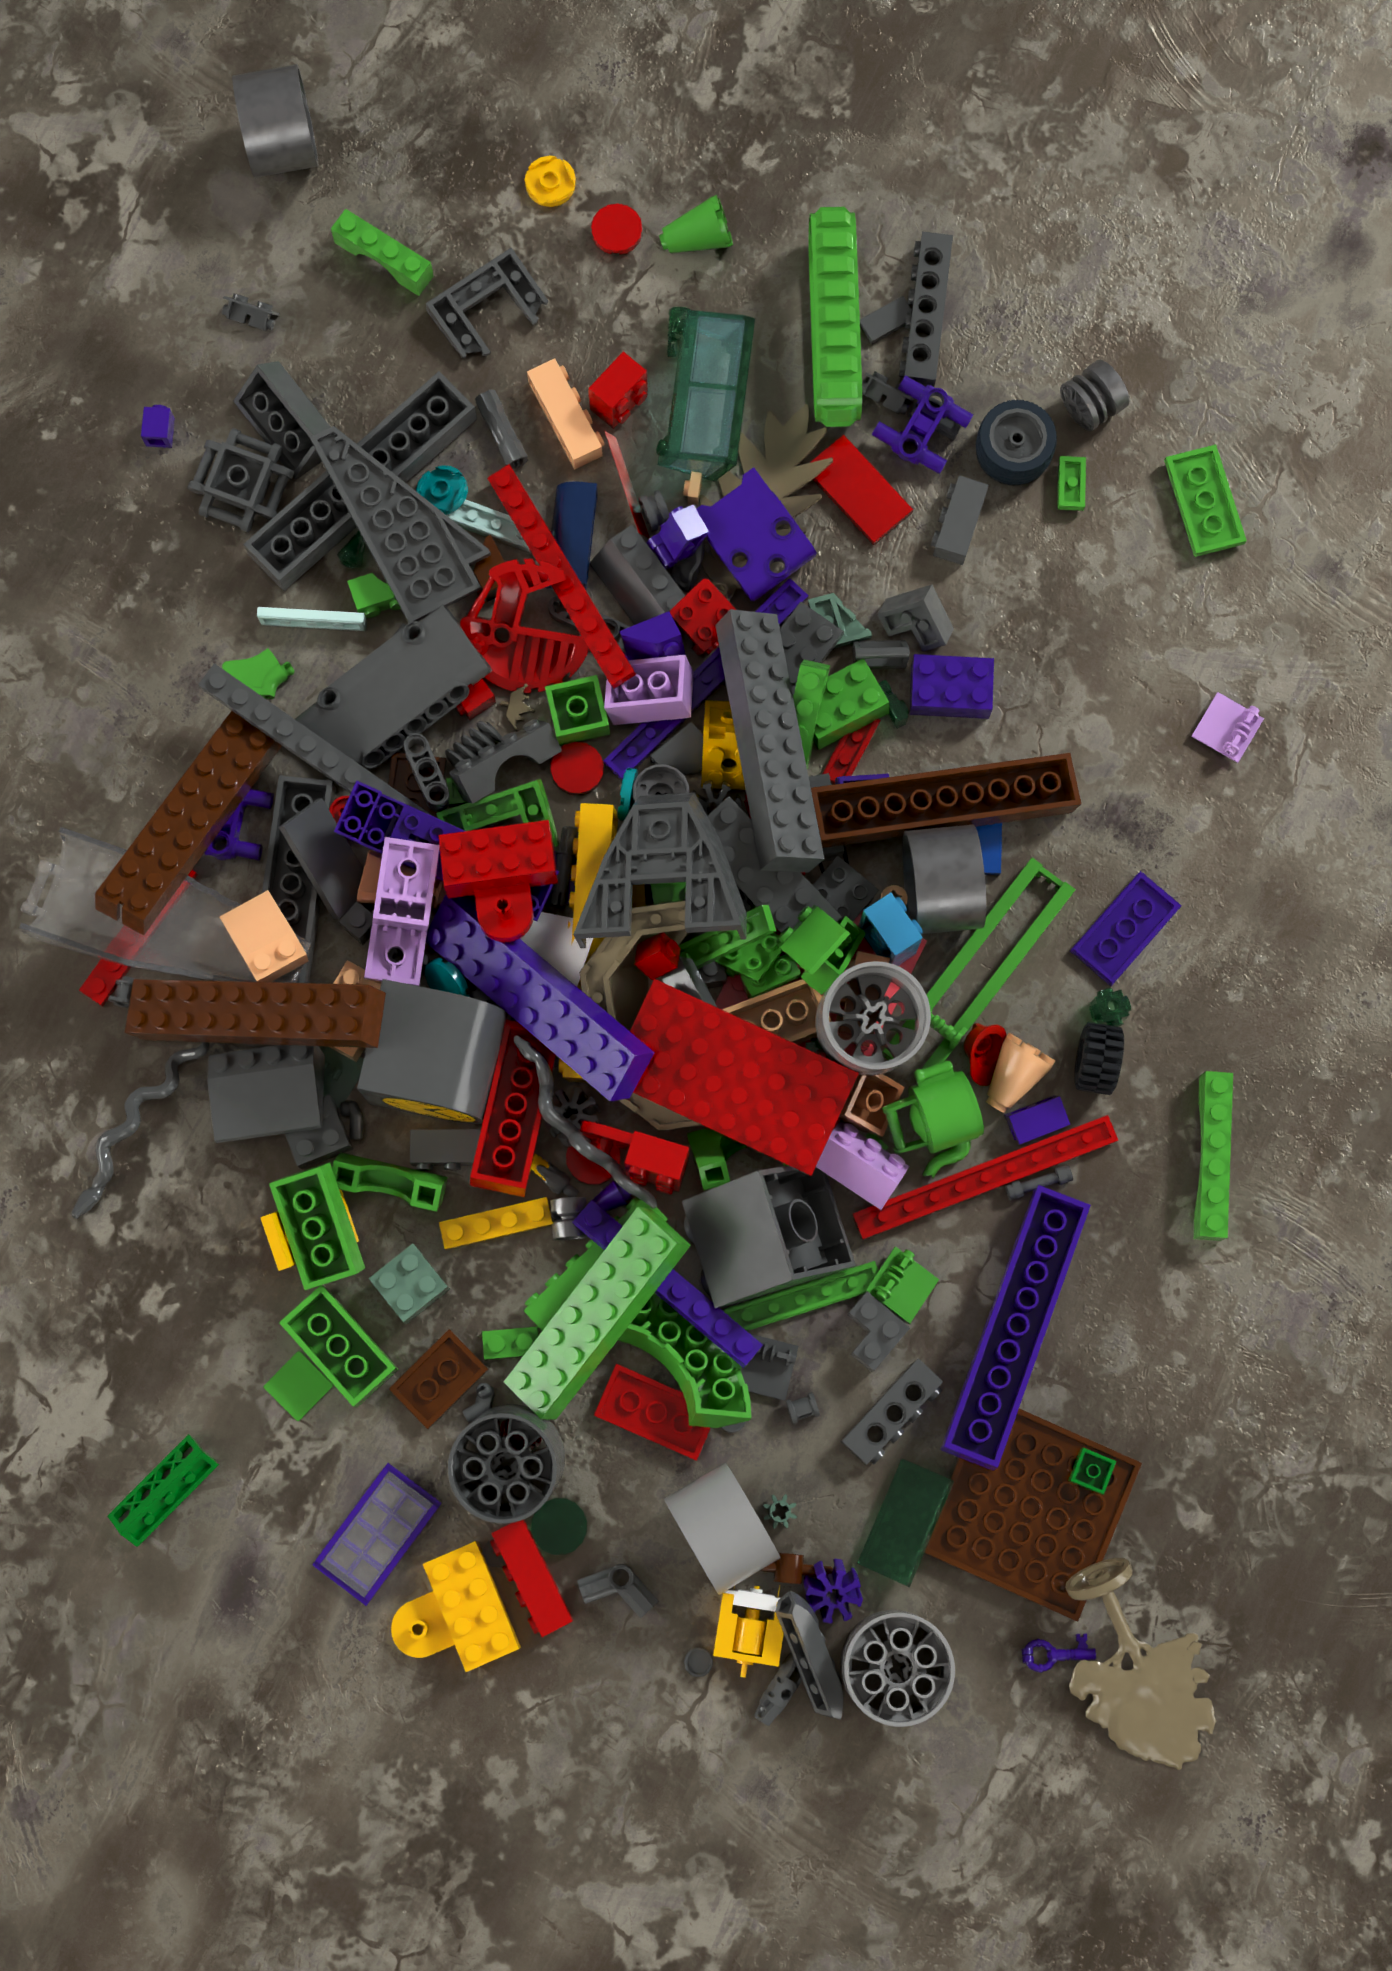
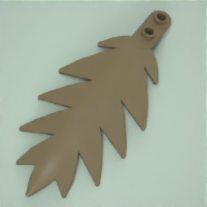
M805 404L792 415L784 426L781 425L772 411L767 412L764 428L765 457L739 429L735 431L743 473L745 474L754 467L792 518H795L821 500L822 495L787 496L806 485L833 463V458H828L797 466L814 450L827 432V428L824 427L807 433L809 425L808 404ZM715 462L717 479L724 497L740 486L742 481L719 462ZM700 495V505H713L704 495ZM806 527L800 528L803 533L807 532ZM791 529L776 530L777 534L781 536H786L791 531ZM709 543L713 557L705 551L702 567L712 581V584L730 602L736 590H741L742 588ZM738 556L733 560V565L743 567L747 564L748 560L744 556Z

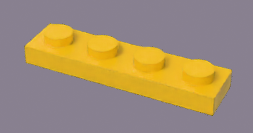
M547 1197L439 1222L445 1250L553 1224Z

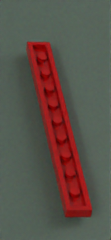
M508 464L489 476L487 479L539 566H541L539 560H542L564 570L567 579L551 586L611 686L615 689L637 675L513 468Z
M1106 1115L887 1200L881 1210L873 1205L853 1213L852 1216L861 1239L864 1240L1118 1141L1109 1116Z

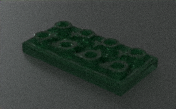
M901 1459L857 1564L910 1587L954 1481Z

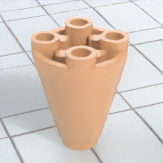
M1008 1033L1002 1043L987 1093L989 1097L986 1103L1005 1113L1007 1108L1011 1109L1051 1070L1056 1060L1041 1053L1039 1049L1031 1044L1022 1043L1021 1039Z

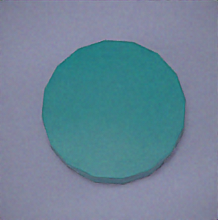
M441 465L435 467L436 470L427 471L423 474L417 483L416 492L447 515L456 511L464 503L468 493V485L458 469L452 466Z
M628 768L624 773L620 791L621 805L618 807L619 821L625 820L633 806V785L638 776V769Z
M442 958L434 959L427 964L425 977L430 989L470 997L465 991L468 988L467 982L455 965L450 962L445 964Z

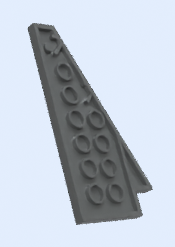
M335 426L310 437L318 456L408 623L426 618L442 604L448 607L481 590V586L470 566L491 556V552L487 547Z

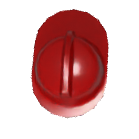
M975 1023L964 1041V1050L970 1058L971 1078L980 1086H987L991 1083L1002 1043L1007 1035L1005 1029L1000 1025L983 1026Z

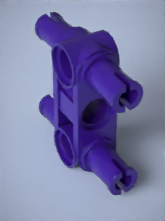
M905 375L898 390L918 400L917 404L919 405L903 432L900 431L899 433L879 421L872 436L890 445L891 450H893L892 452L896 453L902 460L917 465L921 463L940 474L947 460L928 450L926 444L941 418L947 417L966 428L974 414L954 404L955 400L947 395L943 389L935 388L931 385L925 387ZM931 396H938L941 398L943 405L939 408H934L930 405L929 398ZM913 442L916 446V452L913 454L904 452L903 443Z
M250 789L204 852L205 855L214 856L219 860H233L236 857H243L260 861L263 851L262 844L240 841V830L245 807L252 805L271 809L274 794ZM218 841H227V845L223 850H215V845Z

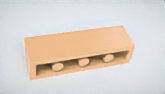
M554 358L527 371L528 383L574 470L603 457L602 446L605 445L598 431H593L590 425L593 424L588 410H582L579 404L581 398L575 387L570 388L567 382L569 376L563 365L559 367Z

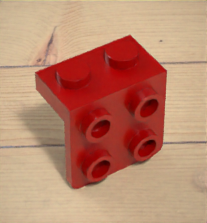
M703 579L669 612L677 625L695 643L692 649L699 656L704 652L709 655L719 645L715 625L730 609L736 610V608L709 579Z

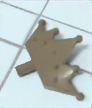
M527 684L512 692L509 702L501 701L500 703L501 706L508 707L506 717L513 725L515 731H517V721H524L520 714L533 713L535 711L523 702L525 699H529V696L523 694L525 688L528 687Z

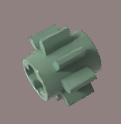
M786 1494L782 1497L781 1501H777L776 1496L771 1495L773 1503L771 1505L763 1504V1507L769 1509V1514L764 1517V1520L772 1518L774 1520L773 1528L777 1527L778 1522H783V1525L788 1528L786 1520L789 1517L797 1518L795 1514L791 1513V1508H794L796 1503H786ZM777 1503L781 1507H787L788 1511L784 1513V1519H781L779 1516L774 1517L772 1514L776 1510L775 1505Z

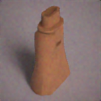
M369 850L358 888L357 902L375 903L382 854ZM404 864L400 867L401 872L405 876H412L416 872V869ZM435 878L431 908L434 906L437 909L447 894L443 881Z

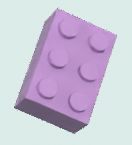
M686 655L628 660L637 675L615 689L611 686L608 679L606 680L604 709L613 725L691 718L694 671Z
M841 1121L832 1131L816 1165L818 1169L880 1210L910 1167L905 1164V1161L900 1156L888 1153L882 1149L879 1142L871 1138L867 1139L859 1133L855 1126Z

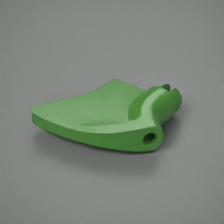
M269 648L254 657L226 661L222 664L223 670L265 699H274L277 687L295 673L290 662L280 665Z

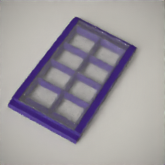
M387 1463L312 1565L367 1606L442 1503L391 1464Z

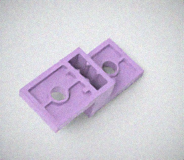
M385 837L364 979L381 982L382 979L419 986L440 849L439 845ZM405 862L413 863L416 866L415 874L405 876L400 870L401 865ZM393 948L400 949L404 954L403 959L397 963L390 961L388 958L389 950Z

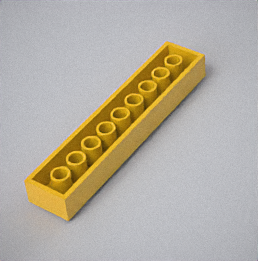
M581 803L580 811L575 812V827H578L579 835L578 838L573 840V854H576L577 865H572L571 881H574L575 892H570L569 907L572 908L573 912L571 945L575 939L574 931L604 855L617 834L618 813L614 805ZM593 938L585 964L595 953L604 938ZM579 980L577 987L582 991L581 980ZM559 1058V1073H562L564 1079L568 1082L588 1083Z

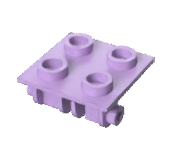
M1217 692L1191 737L1238 763L1264 718L1259 716L1260 710L1255 706H1250L1247 709Z

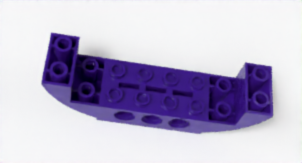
M357 780L334 830L337 834L380 854L383 853L385 837L439 845L438 835L465 831L384 795L382 791ZM439 849L435 878H438L443 881L441 855ZM411 862L403 863L406 866L416 869V866ZM553 884L531 887L534 921H538Z

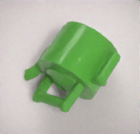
M944 1061L924 1069H916L914 1076L917 1084L909 1086V1097L882 1108L883 1113L886 1114L895 1145L893 1148L894 1153L900 1154L926 1146L930 1153L933 1154L951 1148L928 1162L922 1176L931 1175L932 1179H934L941 1167L963 1160L970 1151L971 1140L977 1139L984 1134L982 1115L970 1082L962 1071H953L951 1061ZM910 1105V1123L921 1139L905 1143L896 1110Z

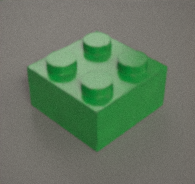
M1080 1448L1068 1481L1104 1495L1116 1461L1086 1448Z

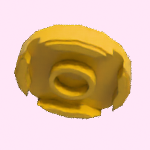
M556 156L540 157L532 162L524 179L526 191L530 198L539 205L547 207L559 206L568 201L573 195L576 186L574 169L567 161L557 159Z

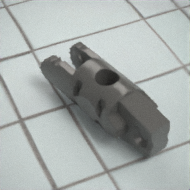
M791 1652L759 1701L760 1704L754 1713V1717L767 1726H770L776 1716L784 1710L802 1681Z

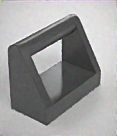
M906 640L853 641V663L865 659L870 670L906 669L909 660V646Z

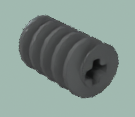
M478 721L476 723L478 730L470 728V737L466 735L461 736L462 744L455 742L453 744L455 752L447 749L445 755L451 765L456 768L455 765L458 762L468 758L471 760L478 756V751L490 745L495 746V741L501 742L502 736L490 723Z

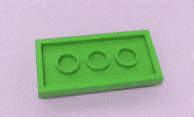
M1212 445L1166 457L1164 462L1194 557L1244 545L1247 540L1217 446Z

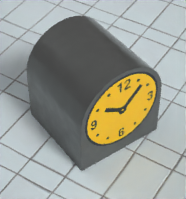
M382 979L380 990L385 992L386 996L378 1048H366L357 1086L359 1092L370 1105L453 1122L483 1123L507 1020V1012L495 1005L467 996Z

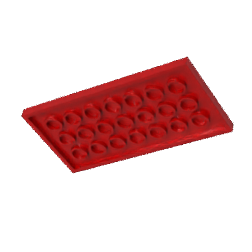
M657 979L653 980L630 1030L633 1035L655 1052L633 1093L812 1176L858 1077V1072Z

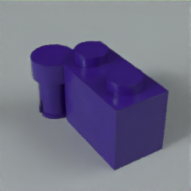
M694 505L686 508L680 506L669 513V518L661 525L660 532L651 537L646 544L656 554L663 567L669 569L677 564L678 559L682 561L693 556L709 533V530Z

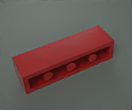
M525 1519L510 1523L491 1533L494 1539L490 1540V1544L496 1556L502 1555L506 1563L502 1568L508 1581L514 1580L519 1591L515 1592L520 1606L522 1608L527 1606L531 1614L528 1622L534 1634L539 1632L541 1637H544L573 1622V1617Z

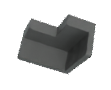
M933 585L887 598L877 614L888 636L912 629L922 651L946 645L954 630Z

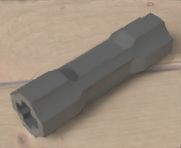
M488 390L479 394L475 398L476 404L498 444L505 464H510L513 469L523 466L528 461V456L504 412L503 405L496 391Z

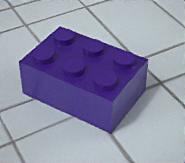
M914 654L911 663L909 715L989 719L993 710L994 658Z

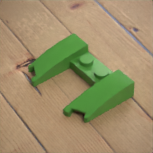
M541 779L484 797L473 804L468 802L436 813L438 819L465 831H471L519 814L523 823L549 820L553 845L555 847L559 845L553 816Z

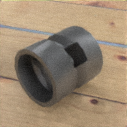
M567 1197L550 1200L551 1216L556 1218V1221L552 1224L553 1240L588 1238L586 1234L573 1224V1220L587 1206L586 1198Z

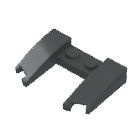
M512 247L426 303V311L463 359L466 358L467 353L482 352L483 356L491 354L464 314V312L503 287L533 326L539 320V317L535 316L541 304H548V299Z

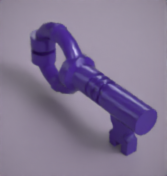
M1076 1634L1078 1646L1074 1650L1056 1649L1049 1642L1036 1639L1030 1641L1022 1649V1662L1030 1669L1042 1673L1051 1669L1057 1661L1096 1660L1095 1648H1088L1086 1644L1087 1634H1083V1637H1080V1634ZM1036 1646H1042L1047 1649L1048 1661L1043 1665L1034 1663L1032 1655L1033 1648Z

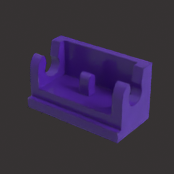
M1056 1095L1004 1114L1014 1140H1017L1018 1144L1071 1125L1061 1098Z

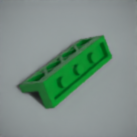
M188 1434L107 1517L121 1536L138 1547L219 1464ZM191 1446L194 1450L185 1459H182L183 1453ZM167 1469H171L170 1474L165 1479H162ZM148 1489H151L149 1495L144 1500H141L142 1495ZM127 1510H130L129 1515L120 1522L119 1518Z

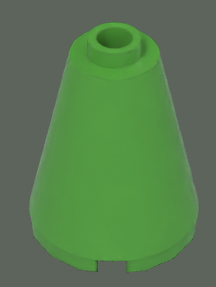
M717 195L710 197L663 227V234L659 235L663 249H668L670 253L733 246L731 232L728 231V222Z

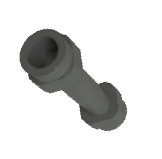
M1069 1165L1054 1169L1053 1173L1022 1183L1019 1180L1005 1185V1189L1011 1201L1024 1197V1193L1035 1190L1038 1185L1046 1187L1055 1183L1062 1185L1073 1181V1175Z

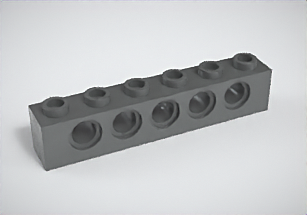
M922 231L921 241H915L913 257H918V264L912 265L911 280L915 281V288H910L908 304L912 305V313L907 312L905 328L909 329V337L903 338L902 353L907 354L906 361H901L899 377H905L906 375L925 387L927 385L934 387L953 235ZM932 260L936 262V265H929L926 261ZM924 284H930V285H932L934 288H933V289H926V288H924L922 285H924ZM921 308H927V309H929L931 312H930V313H923V312H921L919 309H921ZM925 332L928 336L923 338L919 337L916 333ZM922 356L925 361L918 362L913 357Z

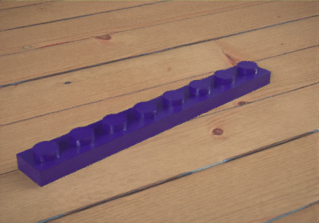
M592 1200L573 1220V1224L603 1250L607 1248L623 1227ZM672 1269L655 1291L656 1295L743 1368L763 1346L720 1308H715L711 1300L674 1269Z

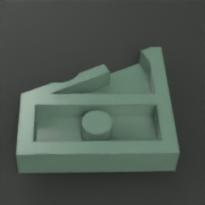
M834 593L808 599V606L844 631V635L834 648L853 644V641L871 639V631L868 628L866 629L856 619L855 614L850 609L843 606L842 601Z

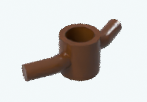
M779 1553L780 1559L760 1570L762 1572L774 1573L773 1581L781 1583L802 1584V1575L816 1577L814 1565L803 1564L804 1555ZM824 1566L827 1574H832V1567Z

